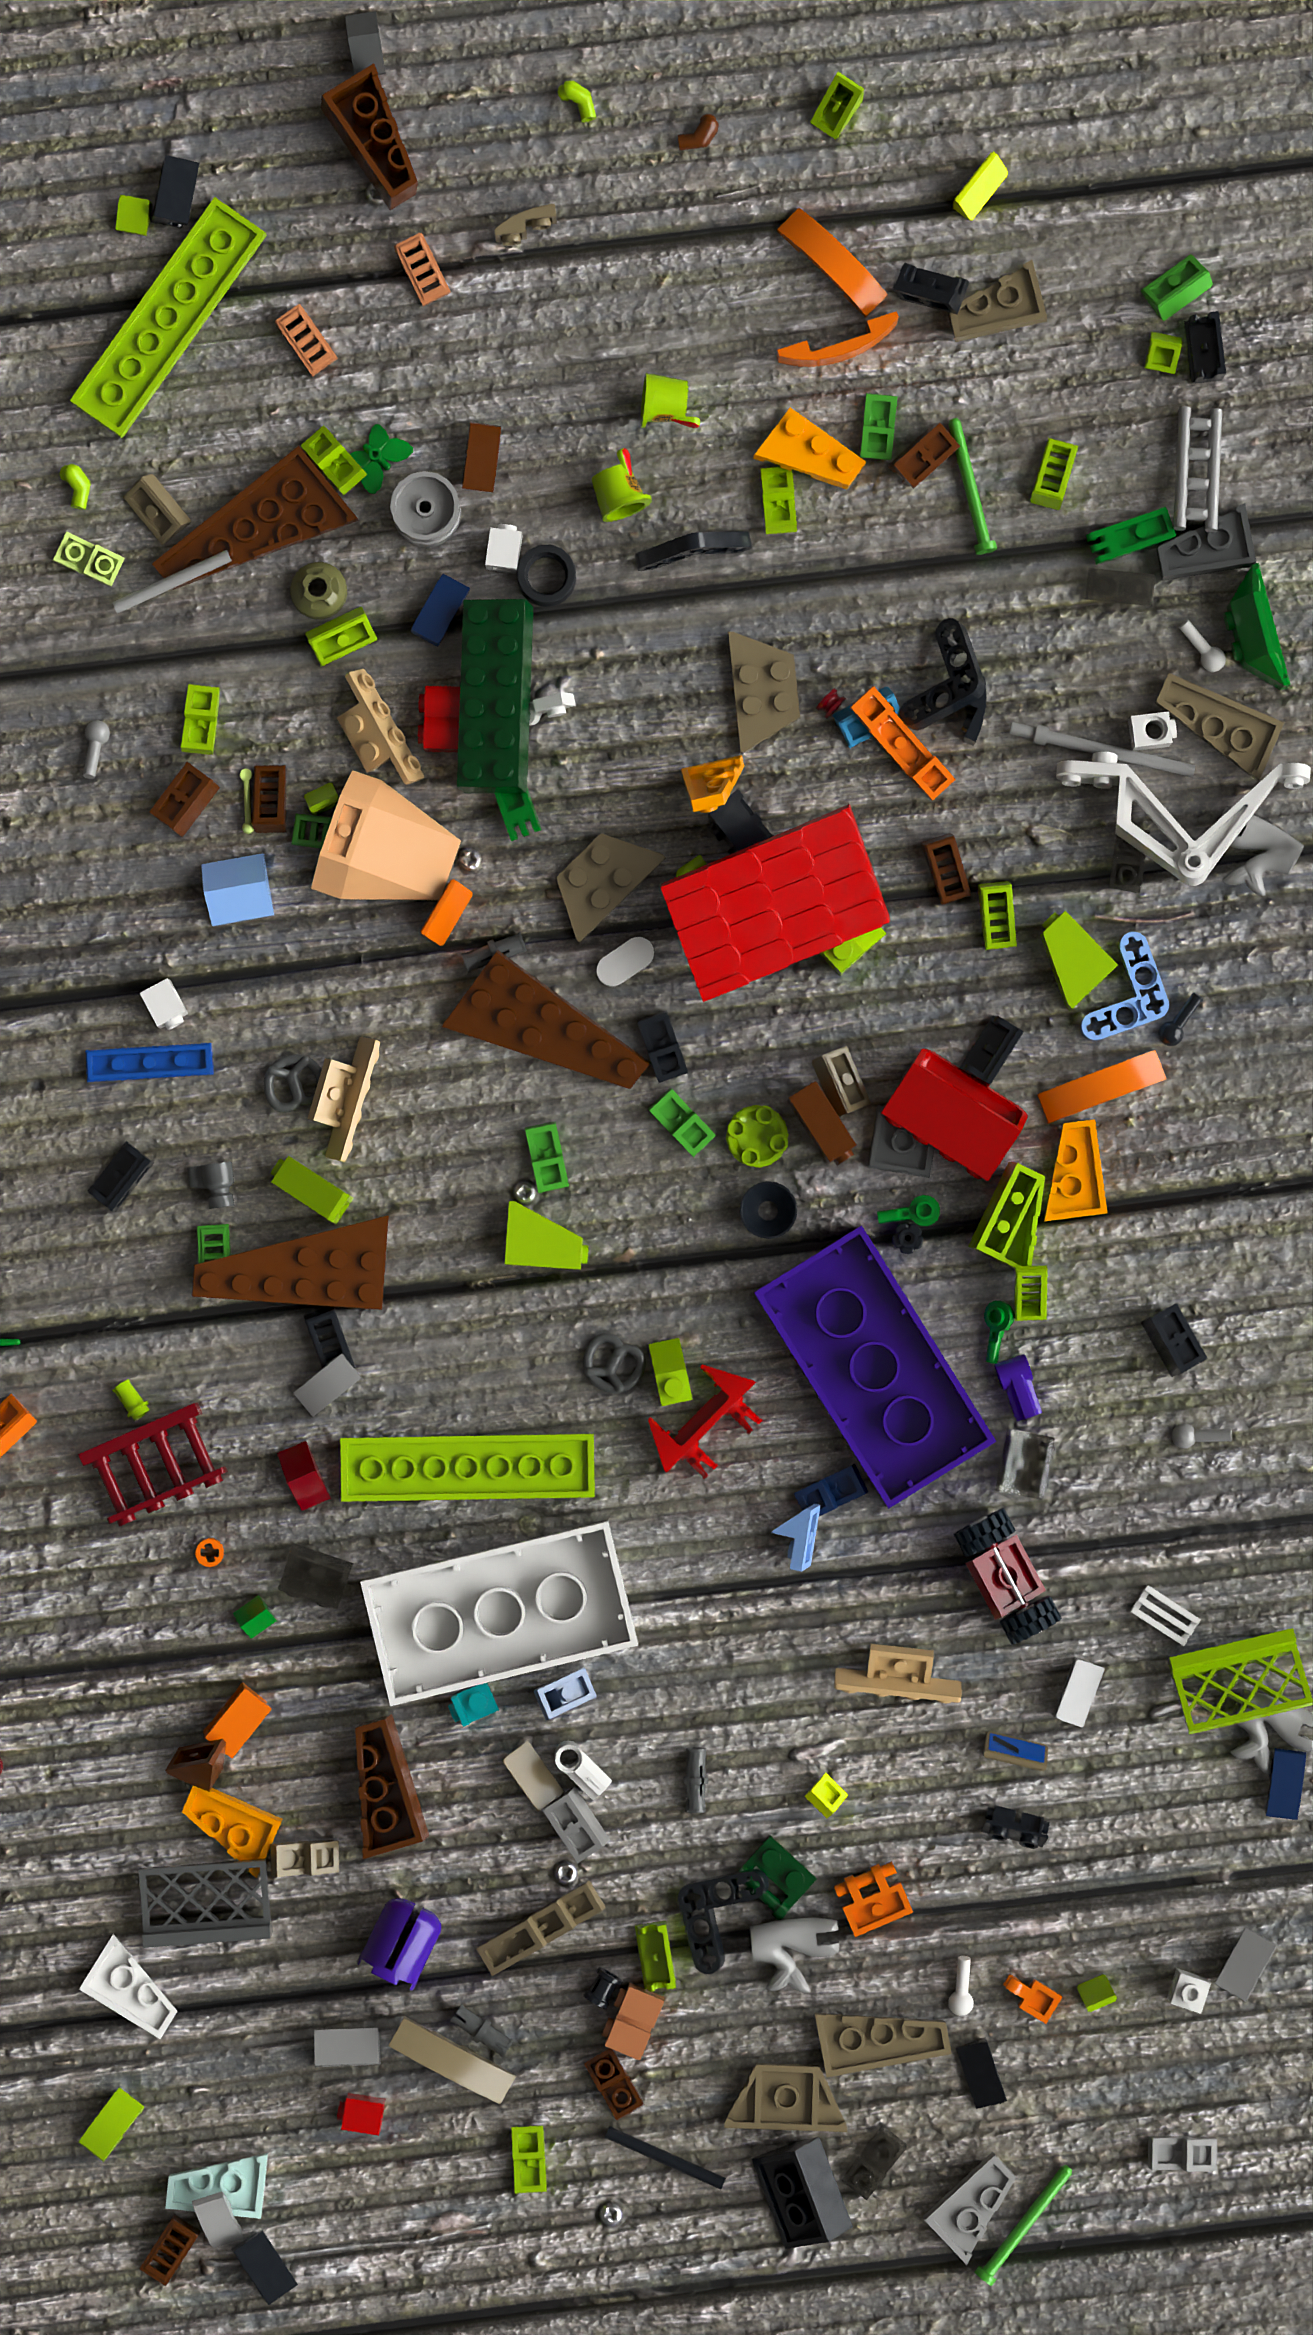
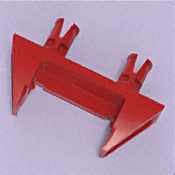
M702 1364L700 1368L715 1382L714 1386L718 1385L722 1390L717 1395L714 1394L678 1431L674 1438L669 1435L671 1433L669 1430L666 1432L652 1417L648 1419L664 1471L667 1473L679 1460L683 1461L685 1459L705 1479L709 1475L700 1464V1461L714 1470L718 1464L698 1446L700 1444L698 1441L724 1414L726 1416L730 1415L749 1435L753 1429L744 1417H749L757 1424H760L763 1419L759 1418L742 1401L744 1399L743 1395L756 1383L754 1380Z

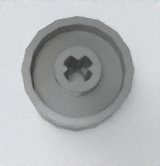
M422 471L410 474L398 483L392 493L390 509L395 527L403 539L411 544L426 548L442 545L452 538L458 529L461 519V508L457 491L449 480L438 473ZM424 505H430L431 510L429 512L423 513L420 511L423 510Z

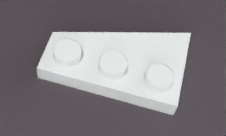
M114 1934L79 1988L82 1992L159 2039L162 2038L178 2012Z

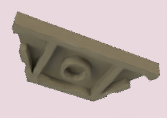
M728 632L741 754L748 752L752 747L765 739L767 740L779 730L800 719L794 654L741 634Z
M602 833L598 835L556 877L576 940L581 943L666 857L661 853Z
M755 2063L724 2121V2128L847 2132L846 2122L819 2065Z

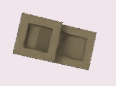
M338 1840L270 1844L271 1876L285 1877L302 1874L313 1876L339 1872Z

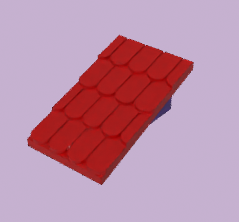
M850 804L666 881L660 886L703 1002L748 985L754 980L785 969L793 963L839 946L845 941L890 923L888 910Z

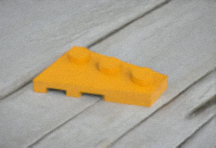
M791 407L753 457V459L762 462L766 460L778 464L780 468L789 471L793 469L808 474L813 479L846 490L866 464L865 460Z
M742 755L681 769L693 812L708 813L715 811L718 806L725 805L744 768Z
M1095 1119L1063 1123L1044 1222L1107 1214Z
M196 1786L192 1787L182 1810L183 1814L209 1837H213L226 1848V1852L234 1859L237 1858L239 1861L266 1859L271 1848L270 1844L273 1843L283 1820L214 1788H211L210 1792ZM260 1867L248 1868V1872L257 1879Z

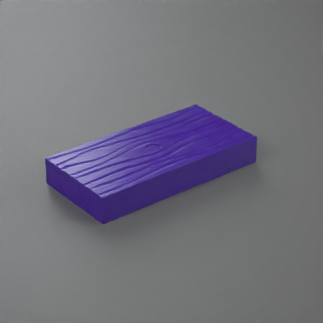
M863 1226L858 1227L754 1292L763 1310L888 1509L997 1442Z

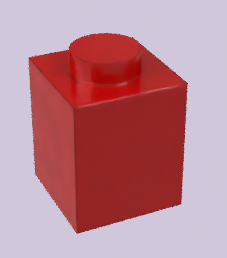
M348 2093L346 2101H340L337 2120L342 2121L341 2130L379 2136L386 2099Z

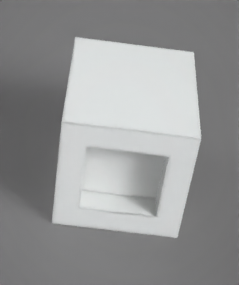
M498 524V528L490 527L485 562L486 570L517 574L523 536L521 531H516V526Z
M1169 711L1131 716L1128 720L1131 749L1133 751L1169 747L1173 743L1172 738H1177L1175 719H1170ZM1151 723L1158 725L1161 729V737L1157 739L1150 738L1145 731L1146 725Z
M168 978L140 993L157 1027L160 1029L166 1026L167 1030H170L184 1022L182 1017L187 1015L188 1012L171 980Z
M1176 1968L1167 1999L1173 2005L1201 2014L1211 1983L1205 1977Z

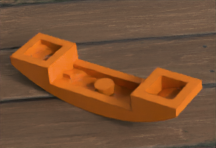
M798 208L777 229V232L798 252L801 251L844 293V297L865 318L888 296L887 292L869 271L831 233L802 209Z
M895 311L867 320L865 327L867 334L813 352L810 351L807 340L778 349L776 355L778 363L798 367L830 365L853 358L883 340L897 325L898 313Z
M874 686L868 689L850 706L856 717L884 751L932 801L956 780L938 758L933 756L893 711L894 708Z
M1156 1050L1054 1087L1037 1094L1049 1124L1166 1080V1076Z

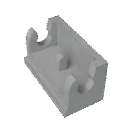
M575 1786L542 1810L577 1864L604 1847L610 1840Z
M1245 1928L1215 1984L1246 2002L1278 1945L1255 1931Z
M378 2028L314 2030L315 2066L381 2065L380 2032Z

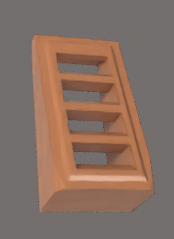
M422 232L394 246L395 252L422 306L451 293ZM421 247V251L406 258V253ZM424 258L427 259V263L412 270L410 265ZM431 269L433 270L434 274L420 281L417 280V276ZM436 281L439 282L440 286L423 293L422 288Z
M300 304L275 320L276 327L312 377L338 359ZM299 318L303 320L290 331L286 328ZM308 328L310 333L296 342L294 337ZM314 339L318 341L316 345L306 352L302 351L301 348ZM323 349L326 354L311 364L309 358Z

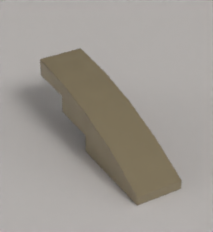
M589 1880L477 1947L476 1950L493 1976L543 1948L547 1943L574 1929L578 1924L603 1911L606 1907Z
M404 2016L388 2045L434 2072L498 2104H501L516 2078V2075L466 2046L458 2045L436 2031L426 2029Z

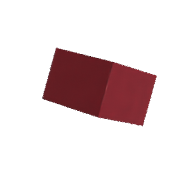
M307 1440L277 1453L286 1482L301 1511L331 1499Z

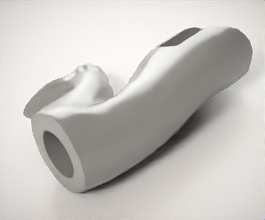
M1226 806L1222 815L1226 814L1232 807ZM1252 815L1229 847L1265 850L1266 852L1249 859L1246 864L1239 866L1226 876L1222 882L1229 885L1246 883L1252 892L1265 896L1262 873L1269 870L1289 875L1304 845L1273 824Z
M1243 1689L1239 1696L1247 1700L1252 1691ZM1257 1692L1251 1703L1260 1708L1269 1707L1274 1697ZM1236 1702L1233 1715L1239 1713L1243 1706L1241 1703ZM1303 1708L1236 1723L1249 1734V1741L1233 1749L1231 1754L1240 1759L1253 1758L1257 1767L1265 1774L1270 1775V1751L1264 1721L1287 1744L1299 1750L1309 1752L1313 1751V1740L1298 1734L1302 1723L1306 1724L1305 1726L1313 1728V1714Z
M794 1918L750 1926L753 1961L771 1963L777 1968L765 1989L776 1991L790 1985L796 1991L810 1993L811 1990L804 1976L796 1967L793 1958L782 1946L813 1957L835 1955L839 1952L840 1942H817L816 1933L839 1930L837 1920L828 1918Z

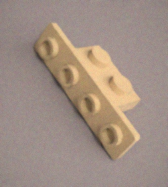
M365 669L351 671L346 674L345 678L359 703L337 717L366 772L374 771L391 760L404 784L407 785L423 779L424 775L421 771L420 763L408 748L403 732L397 728L393 721L388 705L382 701L378 694L373 678Z
M360 1037L351 1066L325 1058L307 1119L333 1127L325 1154L326 1158L345 1162L352 1150V1139L356 1125L361 1119L362 1104L370 1088V1077L374 1064L379 1058L380 1041Z
M870 1644L867 1671L846 1668L835 1669L834 1688L847 1693H873L881 1697L892 1695L906 1697L910 1700L929 1699L945 1704L951 1702L960 1703L962 1697L960 1681L931 1678L934 1650Z

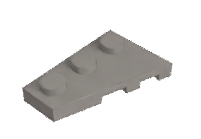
M992 2152L923 2215V2218L967 2265L972 2256L971 2252L978 2240L982 2239L987 2230L988 2222L993 2213L999 2209L1016 2177L998 2156Z

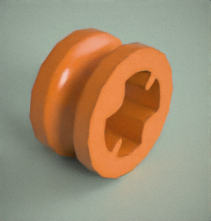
M207 1538L198 1544L195 1555L201 1565L213 1567L218 1565L223 1559L224 1548L220 1541L215 1538ZM205 1544H212L213 1549L219 1550V1556H214V1561H208L207 1556H201V1548L205 1550Z

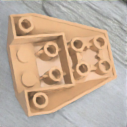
M352 770L339 797L321 848L311 889L346 900H439L444 892L461 840L384 781Z

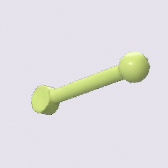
M243 769L240 772V778L244 784L245 823L242 826V831L246 834H251L254 831L251 823L250 780H252L253 774L251 770Z

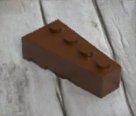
M373 63L324 93L321 97V110L388 209L392 210L416 195L418 181L406 148L400 138L395 118L392 116L384 88H382L378 78L377 69Z
M387 1715L360 1724L355 1728L357 1767L360 1781L359 1799H361V1832H363L362 1853L363 1859L423 1842L430 1835L393 1715Z

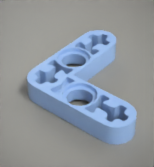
M1129 932L1125 934L1118 945L1119 953L1135 997L1086 1015L1080 1024L1081 1033L1086 1039L1098 1041L1158 1020L1168 1012L1169 1001L1148 942L1141 933ZM1129 938H1132L1134 942L1140 941L1141 947L1137 949L1139 958L1146 955L1148 961L1139 962L1133 967L1130 966L1129 961H1134L1135 957L1132 951L1125 950V946L1129 944ZM1140 967H1146L1152 972V981L1147 985L1139 984L1135 979V972ZM1154 985L1157 986L1158 991H1153L1152 994L1155 1001L1161 1000L1163 1006L1158 1009L1159 1014H1155L1153 1010L1148 1011L1146 1009L1150 999L1148 993L1142 997L1140 991L1148 990ZM1121 1007H1127L1133 1012V1021L1128 1025H1122L1116 1019V1012ZM1110 1012V1021L1115 1030L1110 1031V1025H1106L1099 1029V1035H1095L1094 1031L1088 1032L1086 1026L1091 1024L1090 1018L1100 1022L1107 1019L1104 1013Z

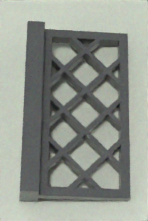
M266 1859L139 1868L143 1948L271 1938L273 1926L270 1913ZM260 1867L261 1880L253 1889L239 1878L246 1868ZM230 1869L240 1870L235 1874ZM215 1870H223L232 1878L222 1891L207 1880ZM202 1871H209L205 1876H202L199 1873ZM191 1872L200 1880L190 1894L175 1882L182 1873ZM177 1873L173 1879L167 1875ZM148 1875H160L168 1882V1885L158 1896L147 1887ZM235 1881L249 1892L239 1906L224 1894ZM203 1883L217 1895L207 1908L193 1897ZM171 1886L185 1897L175 1911L161 1899ZM260 1886L262 1897L256 1892ZM148 1895L154 1900L150 1905ZM253 1896L263 1904V1916L250 1917L241 1908ZM220 1898L234 1909L227 1919H218L210 1912L211 1908ZM188 1901L203 1912L196 1921L187 1922L178 1914ZM156 1903L171 1914L162 1924H150L149 1911ZM237 1913H239L243 1918H233V1917H234ZM205 1915L211 1919L201 1921ZM173 1918H176L179 1921L176 1923H170V1921Z

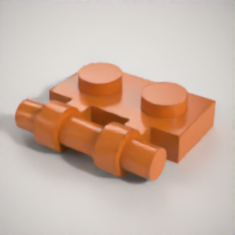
M892 1861L882 1866L876 1864L870 1867V1871L854 1877L850 1875L844 1878V1882L834 1886L838 1898L849 1893L852 1896L853 1902L842 1906L855 1937L913 1913L901 1882L888 1886L885 1879L897 1873ZM877 1882L880 1890L862 1898L859 1889Z

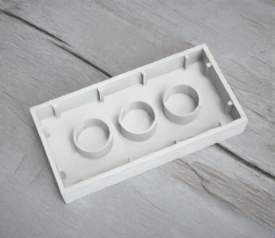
M608 1520L373 1577L360 1582L390 1706L638 1646Z

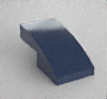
M442 574L418 615L411 633L438 647L451 627L463 601L467 598L470 588Z
M853 1464L795 1492L794 1495L802 1511L813 1504L821 1505L819 1516L867 1494L868 1489L856 1465Z
M1274 1748L1271 1774L1269 1775L1270 1785L1265 1807L1266 1816L1298 1820L1306 1752Z

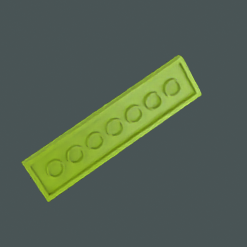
M214 197L74 393L70 402L120 438H123L267 236L266 232Z
M594 1434L340 1438L341 1502L595 1497Z

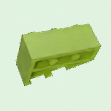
M1008 1162L968 1247L1014 1270L1015 1266H1032L1045 1176L1017 1162Z

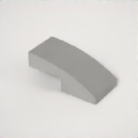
M341 1353L293 1393L312 1417H314L362 1377Z
M1148 2136V2168L1150 2170H1184L1186 2172L1217 2171V2139L1190 2136Z
M223 2191L192 2201L200 2225L213 2248L243 2239L241 2227L233 2216L231 2204Z

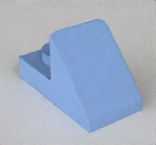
M819 1504L811 1505L772 1531L774 1534L794 1538L790 1542L787 1555L788 1559H791L790 1569L802 1572L811 1566L821 1506Z

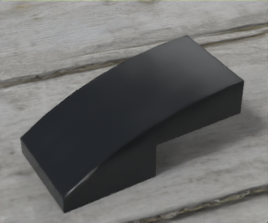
M667 1010L637 1020L658 1083L688 1073Z

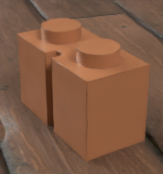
M630 1982L626 1990L620 1988L614 2006L618 2007L614 2019L608 2018L602 2032V2036L607 2037L605 2046L641 2060L651 2035V2029L654 2028L664 2004V1996L649 1992L647 1989Z

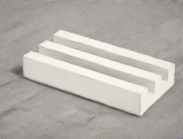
M1148 1585L1145 1586L1130 1612L1185 1646L1187 1639L1194 1632L1196 1625L1201 1621V1619ZM1148 1594L1191 1620L1189 1625H1185L1146 1599ZM1143 1604L1183 1630L1182 1636L1177 1635L1140 1611L1141 1605Z

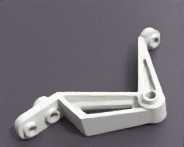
M1096 752L1092 754V762L1061 761L1057 763L1056 778L1062 781V784L1065 786L1076 787L1080 786L1081 783L1093 784L1094 787L1101 789L1111 788L1112 785L1118 786L1115 834L1176 876L1182 883L1189 886H1196L1205 881L1208 874L1277 782L1284 783V786L1289 789L1303 788V784L1310 782L1311 770L1308 765L1301 763L1279 764L1202 836L1194 841L1127 764L1117 763L1118 756L1116 754ZM1133 801L1144 810L1177 847L1174 852L1168 850L1131 822Z

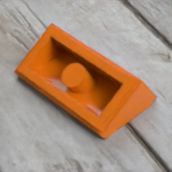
M450 880L422 927V936L439 946H443L472 898L473 893L458 881Z
M10 1394L0 1403V1458L37 1423L35 1417L13 1394Z

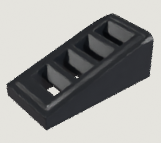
M334 1306L304 1315L305 1323L322 1369L328 1365L327 1360L338 1357L341 1353L356 1368ZM330 1318L332 1320L330 1324L318 1328L314 1327L316 1323ZM336 1331L337 1335L319 1341L318 1336ZM340 1343V1348L323 1353V1348Z

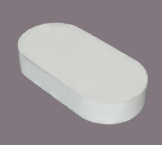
M643 937L629 939L599 961L597 965L599 980L606 986L616 987L630 979L652 962L654 958L652 944Z

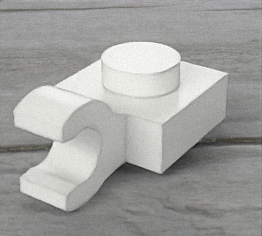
M559 692L530 702L529 726L537 724L544 713L547 714L548 718L566 714V708L576 706L573 693Z

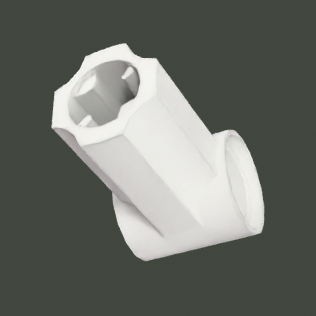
M568 1740L561 1742L556 1747L554 1757L557 1767L565 1772L592 1800L600 1796L607 1789L612 1780L582 1751L577 1743ZM564 1750H574L578 1754L577 1760L572 1764L561 1762L560 1755Z

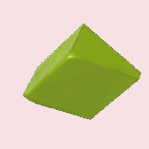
M120 195L116 231L147 236L153 207L151 201Z
M1151 332L1144 368L1175 374L1182 347V338Z
M327 783L304 795L313 816L336 807L339 796L332 783Z
M1104 1974L1077 1986V1990L1088 2012L1111 2004L1117 1999L1108 1978Z

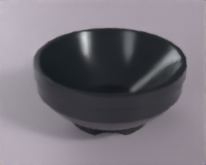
M771 1181L760 1182L753 1185L744 1194L740 1203V1217L743 1225L753 1235L764 1239L778 1238L788 1232L794 1225L797 1217V1203L793 1194L784 1185ZM765 1201H771L777 1206V1216L772 1220H764L759 1215V1206Z

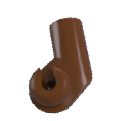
M705 114L700 118V123L694 133L678 135L679 151L707 147L718 132L719 124L716 121V117L712 114Z

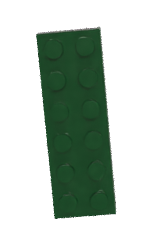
M475 599L463 601L457 788L464 793H526L534 607L526 599Z

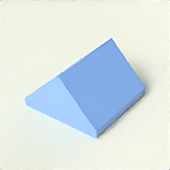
M263 853L201 864L203 892L212 926L275 916Z

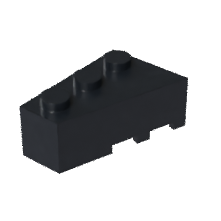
M739 789L728 797L725 805L718 806L715 811L708 813V821L711 824L707 828L718 841L725 840L731 848L727 851L729 855L774 836L761 822L760 816L753 812L742 799L744 796Z

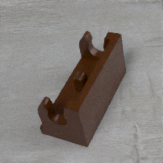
M940 422L934 423L887 466L893 473H897L903 479L902 483L905 486H911L914 489L954 453L960 445Z
M186 762L149 812L183 838L220 787L208 776Z

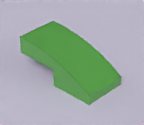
M866 393L860 457L892 459L898 396Z
M669 1088L648 1108L650 1113L692 1157L700 1152L716 1136L672 1088Z
M556 1121L525 1127L538 1193L569 1187Z

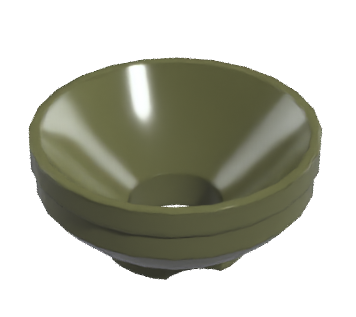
M313 562L303 566L296 572L290 586V595L293 604L301 614L312 619H326L337 614L344 606L347 599V584L342 573L336 567L324 562ZM322 579L326 582L327 590L322 596L315 597L309 593L308 586L312 580Z

